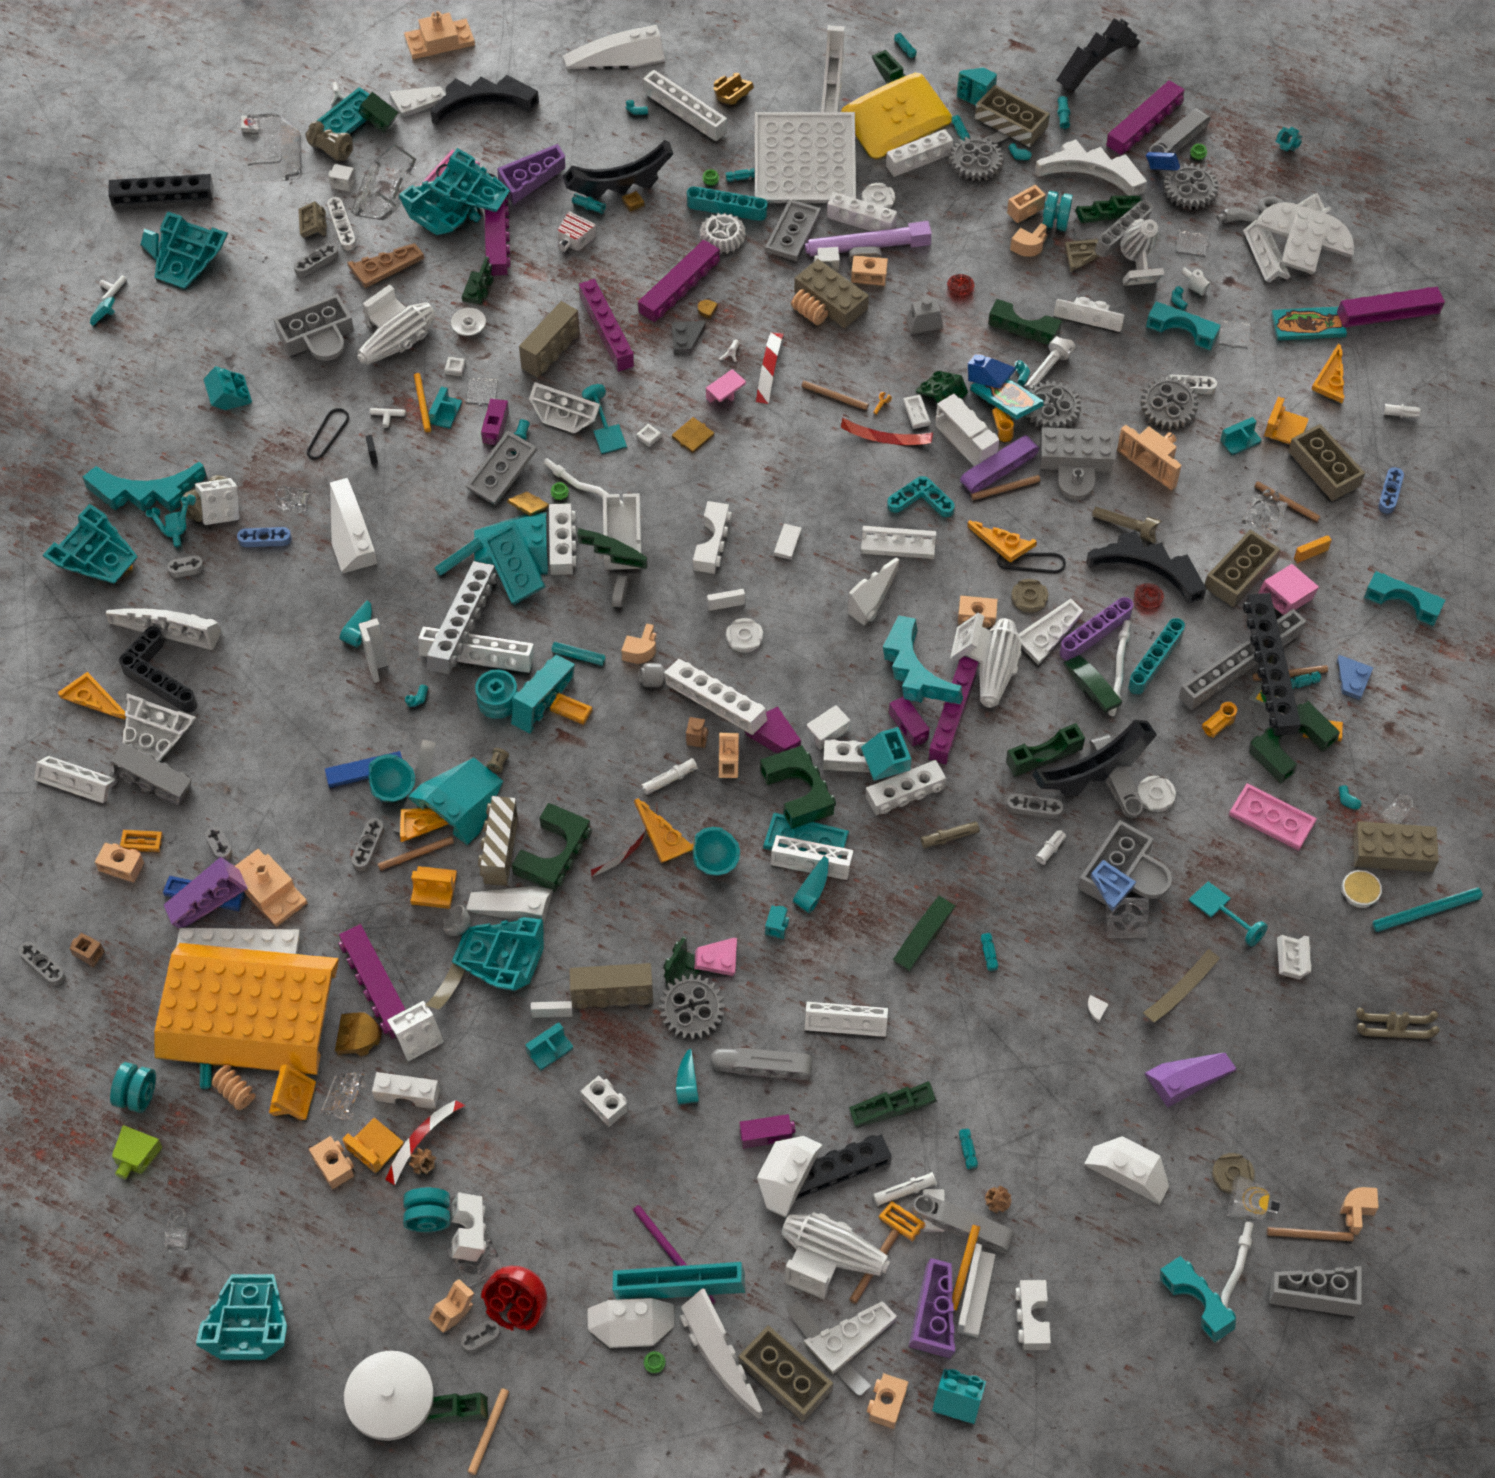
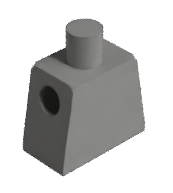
M924 296L922 301L912 303L907 317V324L911 334L943 328L940 308L935 298L932 299L930 296Z

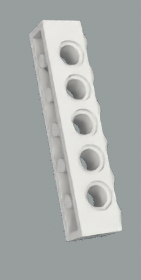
M653 70L643 78L644 94L714 141L719 140L727 133L726 117L657 71Z
M422 628L418 638L419 656L427 657L440 629ZM469 634L468 642L464 643L462 654L458 655L457 662L529 673L534 661L533 643Z
M678 659L664 672L667 686L752 735L767 721L766 709L762 704H757L746 695L736 692L732 687L722 684L718 679L710 677L704 671L696 669L688 662Z

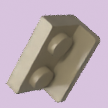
M314 201L299 208L300 235L305 238L319 232L323 237L326 236L327 224L324 207Z

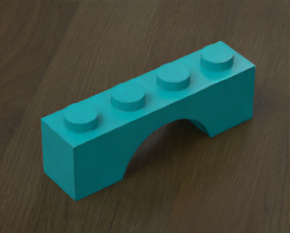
M1156 301L1148 315L1146 327L1161 333L1170 328L1185 329L1193 336L1195 345L1212 350L1218 338L1221 325Z
M1375 571L1364 598L1378 604H1383L1392 599L1403 600L1413 607L1417 620L1432 626L1435 625L1446 600L1438 595H1433L1421 588L1411 586L1404 581L1394 579Z
M1179 1256L1160 1269V1280L1173 1295L1188 1294L1194 1296L1203 1304L1205 1311L1201 1316V1328L1214 1343L1235 1330V1313L1230 1308L1227 1309L1224 1306L1220 1296L1209 1289L1206 1280L1195 1273L1194 1267L1189 1261H1185Z

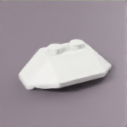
M534 382L529 397L542 423L574 434L595 422L600 407L598 403Z
M805 1136L775 1142L757 1176L758 1184L768 1210L785 1218L787 1217L823 1144Z
M1123 1136L1094 1146L1084 1163V1166L1159 1205L1169 1188L1161 1156Z
M652 1298L608 1300L588 1308V1331L609 1348L654 1346L675 1327L674 1304Z

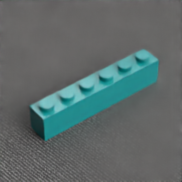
M742 1262L613 1270V1293L617 1300L691 1297L702 1289H705L707 1295L745 1293V1271Z

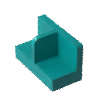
M440 387L429 411V419L432 425L450 429L462 405V400L449 397L448 388Z
M1254 417L1223 429L1220 441L1231 455L1261 443L1262 439L1255 432L1257 421Z
M559 1022L525 1044L526 1053L539 1070H543L573 1050V1045L565 1036L564 1028Z

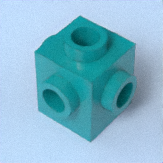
M1283 126L1275 142L1280 144L1279 148L1287 152L1289 150L1295 151L1301 145L1303 136L1298 134V129L1292 126L1290 129Z

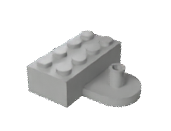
M338 294L273 319L276 332L289 356L309 349L312 356L318 360L329 361L336 359L343 353L345 348L342 336L354 332L352 318Z
M1042 427L1040 436V469L1058 470V488L1065 497L1073 500L1087 498L1094 490L1095 472H1112L1114 464V431Z
M1119 820L1080 877L1078 889L1107 905L1091 878V873L1103 860L1136 881L1131 891L1148 899H1157L1164 896L1170 889L1172 875L1163 863L1148 856L1154 838Z

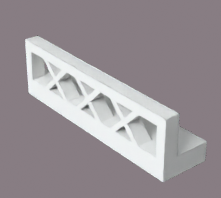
M1257 220L1253 221L1243 231L1265 281L1270 283L1278 276L1287 280L1291 276L1287 267L1281 264L1282 256L1271 232L1255 227Z
M863 526L861 554L934 559L936 531ZM866 533H874L875 535H866Z
M376 618L359 624L368 667L374 683L380 681L377 669L388 666L380 625Z
M50 756L36 763L34 780L101 803L107 801L109 788L117 783V779Z
M776 835L770 865L811 873L822 857L826 856L829 858L827 876L848 880L853 850ZM779 843L787 844L789 847L783 848L778 847ZM798 848H807L808 851H800ZM824 851L827 854L819 855L817 852ZM844 855L848 857L847 860L840 859L837 856Z
M807 1002L804 1030L886 1037L888 1008Z
M980 1244L975 1245L957 1333L978 1338L996 1255L981 1251L982 1245Z

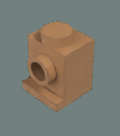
M690 717L686 731V745L705 748L709 734L708 727H705V719Z
M80 933L71 942L69 948L73 956L88 963L91 967L96 965L105 952L100 942L83 933Z

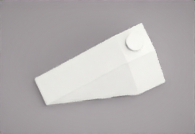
M897 557L884 565L880 573L875 571L871 574L869 580L863 579L848 594L847 613L864 626L869 621H873L877 616V612L898 571L899 559Z

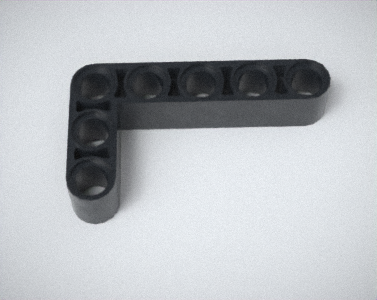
M156 626L148 627L120 656L119 663L123 673L183 712H193L197 708V701L193 691L148 663L164 645L160 629Z

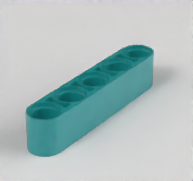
M696 186L687 189V206L690 209L717 214L726 213L728 216L732 214L734 217L757 221L767 218V201L763 198Z
M1179 618L1171 619L1130 676L1128 685L1131 693L1142 694L1178 645L1185 629L1183 620Z

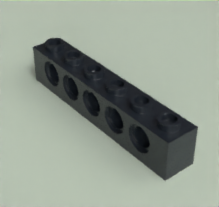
M211 174L109 180L108 196L111 206L213 201L214 185Z
M882 1134L868 1136L860 1143H850L842 1150H832L826 1156L816 1158L809 1172L813 1178L811 1180L805 1179L795 1201L891 1164L892 1156ZM868 1152L871 1156L863 1157L861 1153ZM848 1159L852 1163L849 1165H845L842 1163V1161ZM824 1167H830L832 1168V1171L825 1172L822 1169Z

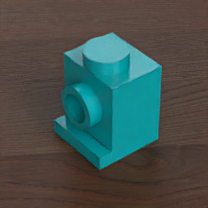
M771 905L765 924V935L785 939V929H787L790 917H787L788 909L786 907Z

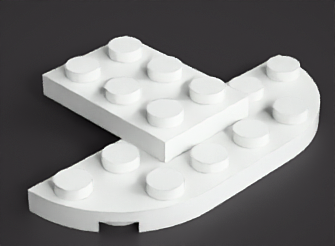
M1294 203L1271 205L1261 213L1255 223V227L1288 237L1281 264L1303 272L1315 273L1321 248L1349 258L1354 254L1352 235L1340 220Z

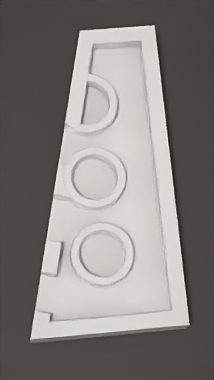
M882 1301L858 1313L857 1316L849 1320L846 1319L840 1322L839 1325L826 1329L813 1338L810 1337L804 1340V1345L833 1375L897 1320V1316Z

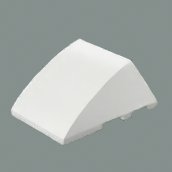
M127 693L126 724L122 743L131 744L138 751L150 754L155 760L160 762L196 717L150 703Z

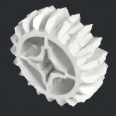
M718 213L717 216L711 215L710 218H706L705 222H702L700 229V240L704 239L719 248L720 255L722 252L728 254L731 251L734 253L735 249H739L740 245H743L746 237L742 220H739L738 217H733L732 214L729 216L726 213L723 215Z

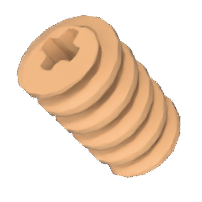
M801 289L791 301L792 308L815 325H820L828 316V310H825L826 305L821 304L819 300L816 301V298L814 296L811 297V294L806 293L804 289Z
M225 1065L215 1073L212 1078V1086L220 1094H223V1097L228 1099L229 1103L234 1105L236 1110H242L254 1100L256 1095L251 1093L252 1087L247 1086L246 1081H241L242 1077L240 1075L236 1076L235 1070L230 1071V1065Z

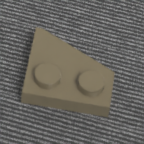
M1099 239L1065 242L1064 247L1070 272L1101 257L1095 252Z

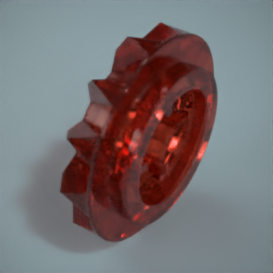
M965 274L953 275L947 282V290L951 292V295L956 294L957 298L959 295H962L964 298L967 294L971 295L975 287L973 279Z
M1144 583L1136 588L1134 600L1137 601V605L1143 606L1144 609L1151 608L1152 610L1154 607H1159L1163 602L1164 593L1159 586L1152 583ZM1146 593L1152 597L1151 601L1146 597Z

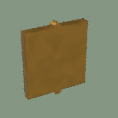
M694 417L672 434V438L692 453L714 436V432L707 428L705 423L702 424Z
M529 492L519 494L507 501V503L516 507L517 510H521L529 516L549 508L548 503Z

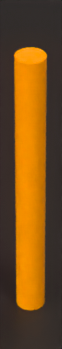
M415 373L414 381L424 431L430 432L431 425L421 374Z
M973 1224L952 1294L953 1310L955 1311L958 1309L980 1227Z

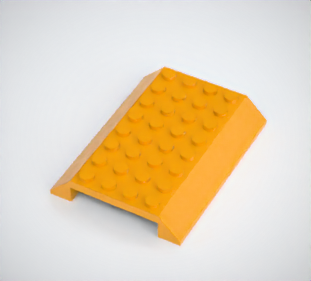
M179 943L170 957L154 1030L155 1059L223 1066L230 1065L233 1067L280 1071L281 1065L287 1064L302 1074L317 1075L321 1057L318 1051L331 980L336 978L339 958Z

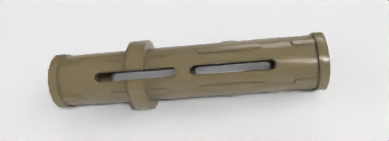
M973 821L947 830H937L936 833L922 836L920 840L923 848L926 849L934 845H944L948 841L979 833L980 829L978 823Z

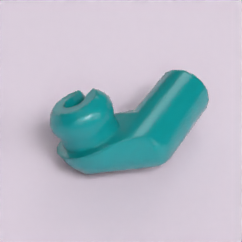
M634 100L626 101L625 108L631 114H648L647 106L637 107L634 105Z
M1015 143L1008 146L1014 159L1029 160L1031 158L1030 151L1018 149Z
M472 206L468 216L475 223H478L482 218L478 214L480 208Z
M1177 286L1172 291L1171 301L1184 311L1188 307V304L1182 300L1184 289Z
M421 684L417 695H407L405 697L407 706L416 707L424 703L429 689L428 686Z
M1339 786L1341 804L1350 809H1360L1361 801L1349 794L1348 786Z

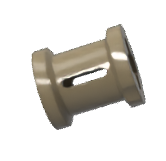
M494 748L492 751L493 756L486 767L494 773H502L503 764L509 758V753L504 749Z

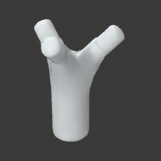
M337 82L331 84L333 90L331 105H334L338 97L345 99L339 90Z
M735 339L730 348H728V351L719 360L722 361L731 356L733 361L737 362L736 350L740 345V341Z

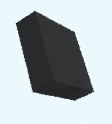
M367 435L365 437L371 464L378 463L373 437L372 435Z

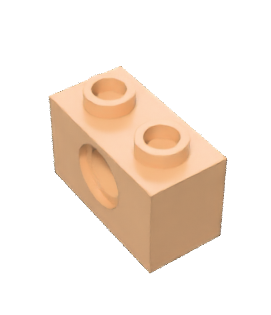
M1036 185L1009 199L1007 214L1017 224L1044 209L1046 194Z
M853 256L851 283L885 286L888 259Z
M960 596L958 625L963 624L976 613H980L984 616L982 627L992 628L996 623L998 599Z
M104 843L95 860V864L99 872L134 883L144 865V860L141 853L137 850H127L115 843Z
M329 1136L309 1149L311 1157L332 1190L354 1177L352 1171L354 1165L349 1157L345 1158L342 1152L344 1149L338 1140L334 1142L332 1137ZM338 1159L335 1164H329L330 1160Z
M884 1373L881 1380L877 1379L873 1391L877 1394L875 1400H870L867 1413H870L869 1421L895 1429L908 1388V1381ZM889 1397L893 1402L891 1404H884L881 1399Z

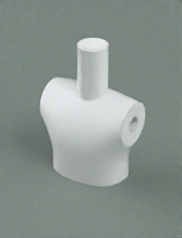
M1185 267L1181 270V273L1189 279L1188 288L1203 296L1211 282L1205 279L1203 272L1196 269L1192 273Z

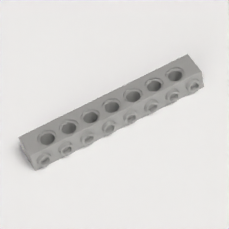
M473 561L427 654V670L450 674L452 667L456 666L457 657L462 654L464 643L468 642L469 632L473 631L475 620L479 619L480 609L485 606L486 597L490 596L492 585L497 581L495 565Z
M1294 609L1277 620L1283 647L1301 635L1306 624V620ZM1250 639L1183 684L1178 698L1190 710H1193L1258 665V662L1254 660L1255 648L1251 645Z

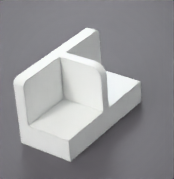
M834 706L809 722L807 728L816 737L815 745L821 750L824 748L825 740H836L850 731V719L838 706Z

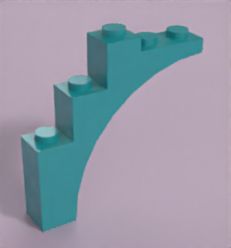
M197 462L176 475L156 480L142 481L119 478L103 471L97 466L82 477L86 488L114 511L129 500L141 511H145L157 501L167 510L173 512L181 506L180 500L182 496L190 491L195 484L202 482L207 475L204 465Z
M898 615L883 645L885 660L894 662L892 666L894 679L904 681L902 685L904 699L922 703L924 697L961 704L963 700L961 686L936 677L925 669L917 659L913 651L914 641L918 633L916 619Z

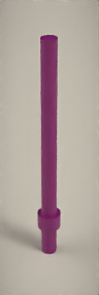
M637 1205L633 1209L634 1213L676 1266H686L687 1264L641 1206ZM708 1295L712 1305L716 1303L715 1299Z

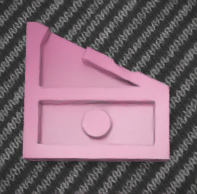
M737 938L698 947L695 951L694 969L733 976L736 966Z

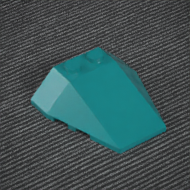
M456 148L449 159L447 167L440 177L435 178L429 189L446 199L497 212L510 190L496 177L492 178L484 166L481 168L475 162L476 159L473 156Z
M424 181L422 185L416 187L414 185L409 186L399 194L398 197L409 218L436 235L454 231L464 222L472 207L471 205L446 199L431 191L429 187L433 181Z
M167 211L160 226L161 238L158 243L159 254L156 259L154 278L186 289L221 250L228 233L214 227L209 230L187 222L182 216Z
M91 504L79 514L78 524L59 545L54 542L43 554L44 558L58 567L113 584L118 581L138 558L125 539L120 536L115 526L113 527L109 522L108 517Z
M539 512L531 516L524 514L474 530V539H480L483 544L479 550L474 552V561L494 565L483 539L515 522L540 575L548 574L547 512Z
M472 758L420 784L408 798L422 810L427 806L454 827L453 835L468 846L480 834L488 817L487 805L488 803L491 804L492 796L497 797L503 780L476 758Z
M522 917L519 918V921L508 922L505 920L501 921V924L496 925L488 923L471 926L464 932L452 963L499 989L515 991L530 984L544 950L543 920Z
M231 1274L219 1293L217 1302L209 1309V1315L199 1325L196 1346L221 1360H265L285 1345L287 1324L274 1274Z

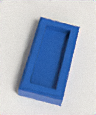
M1148 152L1146 154L1151 169L1177 171L1180 168L1175 153Z

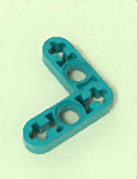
M926 476L917 477L889 496L887 500V509L893 513L902 511L921 497L942 517L952 516L955 509L954 502ZM912 492L914 495L912 497H906L904 493ZM937 494L939 498L932 499L930 498V495Z

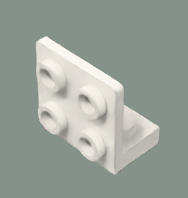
M231 478L195 484L196 492L201 497L204 525L239 520L237 485Z
M424 1001L387 1020L398 1038L407 1061L422 1055L444 1042L435 1018L428 1006H425Z

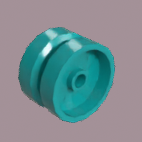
M1049 191L1043 210V224L1047 226V229H1051L1055 219H1057V230L1066 232L1073 194L1064 193L1061 202L1058 203V192Z
M490 670L482 674L475 684L477 705L481 713L493 719L510 716L513 708L512 698L518 692L514 677L503 670Z
M128 1062L122 1063L112 1082L110 1091L111 1105L124 1109L128 1106L130 1111L143 1113L149 1106L156 1086L155 1070L147 1067L138 1068L136 1064Z
M425 1187L412 1189L403 1195V1206L406 1210L403 1213V1225L406 1229L427 1233L441 1231L450 1226V1211L448 1210L450 1207V1194L446 1190Z

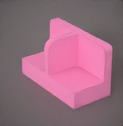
M732 369L706 387V399L710 403L715 399L721 402L725 398L733 401L734 392L743 387L746 381Z

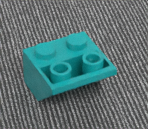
M984 67L961 70L958 75L957 97L976 106L981 98L996 85L997 74Z
M215 366L203 379L211 406L229 410L248 405L252 402L245 377L240 373Z
M899 727L879 732L861 746L873 781L907 772L911 769V756Z
M944 1368L932 1411L975 1424L986 1381L978 1376H968L960 1373L958 1370Z

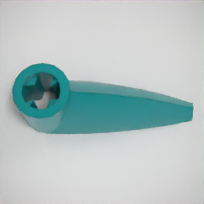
M368 600L350 618L339 636L341 641L356 648L362 643L359 624L371 620V603Z
M823 856L793 898L792 902L807 913H811L815 909L825 886L829 866V858Z
M692 1049L686 1051L679 1065L676 1080L678 1105L699 1102Z

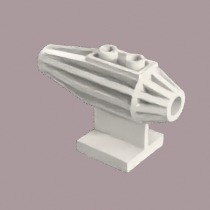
M1144 219L1134 220L1125 231L1126 234L1121 240L1120 248L1126 258L1136 261L1137 270L1129 271L1122 279L1123 286L1157 283L1163 277L1164 269H1148L1147 256L1157 244L1158 225L1154 220L1150 219L1145 221Z
M390 284L365 301L363 309L366 325L370 328L376 325L378 329L357 351L358 360L362 364L369 365L397 352L402 353L410 349L417 341L424 339L436 317L432 306L424 302L405 307L395 298V290Z
M977 613L957 627L950 658L958 661L967 655L980 662V701L984 706L991 708L999 704L1011 677L1018 671L1017 664L1021 656L1022 643L1019 640L1016 625L1012 620L1006 618L999 619L989 631L982 627L984 616Z
M814 1212L812 1214H789L783 1225L781 1234L796 1249L793 1259H789L786 1265L785 1283L818 1298L825 1299L828 1293L829 1282L836 1267L881 1276L882 1272L886 1274L889 1268L890 1261L887 1260L888 1256L855 1234L848 1224L841 1221H833L825 1214Z

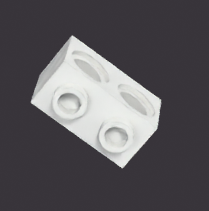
M597 1076L580 1091L581 1100L608 1127L627 1112L626 1098L621 1093L617 1094L607 1079L603 1080L600 1076ZM596 1091H603V1092H604V1093L601 1094V1095H595V1094H594V1092H596ZM612 1104L617 1105V1108L615 1109H609L607 1107Z

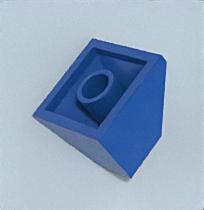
M975 354L968 362V381L1000 389L1016 369L993 358Z

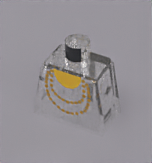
M1238 1175L1233 1179L1226 1217L1262 1220L1266 1217V1212L1277 1214L1280 1202L1269 1199L1270 1188Z

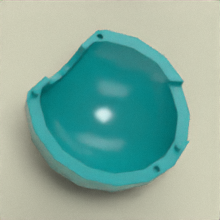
M386 754L378 756L369 764V786L373 797L382 802L393 803L404 799L411 793L415 785V773L413 767L405 760L397 757V755Z
M713 826L704 828L695 835L693 841V861L699 871L705 875L720 876L727 874L735 868L740 858V847L738 841L730 833L723 830V828Z

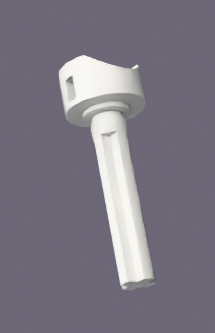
M1055 336L1049 344L1051 353L1024 387L1028 390H1033V385H1038L1056 361L1059 359L1067 360L1076 348L1074 342Z

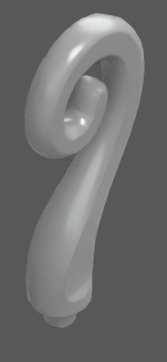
M1267 196L1259 201L1258 210L1262 213L1268 208L1266 207L1267 204L1274 205L1285 202L1278 197ZM1228 208L1222 210L1220 215H1217V221H1223L1224 223L1237 220L1253 222L1258 219L1260 214L1241 208Z

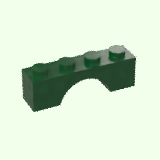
M996 299L988 319V325L1047 345L1050 344L1055 336L1058 337L1062 320L1048 315L1038 320L1022 319L1014 312L1012 303Z
M1077 723L1059 729L1051 739L1043 744L1027 746L1024 743L1007 751L1006 763L1014 777L1083 750L1085 737Z

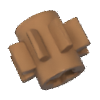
M417 1148V1151L410 1155L411 1162L409 1166L414 1168L413 1171L420 1174L422 1171L427 1175L428 1171L435 1168L434 1160H436V1157L431 1155L432 1151L427 1148L424 1151Z
M999 1186L998 1189L993 1187L986 1193L985 1204L989 1206V1210L996 1214L998 1211L1004 1212L1011 1205V1194L1008 1193V1189Z

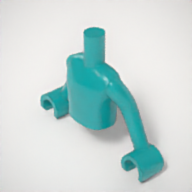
M189 494L188 497L183 496L181 498L183 504L181 512H174L165 516L166 527L159 519L160 510L153 507L152 510H146V516L153 518L161 532L167 537H173L174 547H181L180 535L187 529L186 512L188 505L192 506L196 502L194 495Z

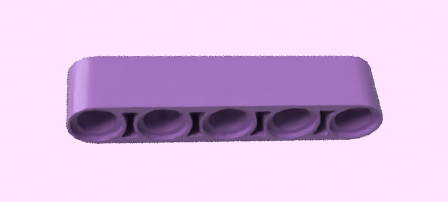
M1025 435L965 472L960 478V482L971 493L979 492L1033 458L1038 453L1039 447Z
M1127 597L1119 598L1066 636L1061 643V658L1070 660L1082 654L1121 626L1125 620H1129L1132 614L1133 601Z

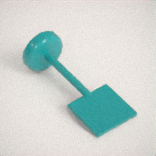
M602 384L588 386L582 391L583 399L600 404L599 400L606 394L605 386ZM600 405L598 412L604 428L594 430L593 432L601 454L626 448L627 445L620 425L616 424L608 427Z
M1209 881L1188 899V901L1209 917H1212L1221 910L1248 930L1245 942L1250 947L1255 946L1267 931L1268 925L1265 922H1256L1251 927L1224 907L1231 898Z

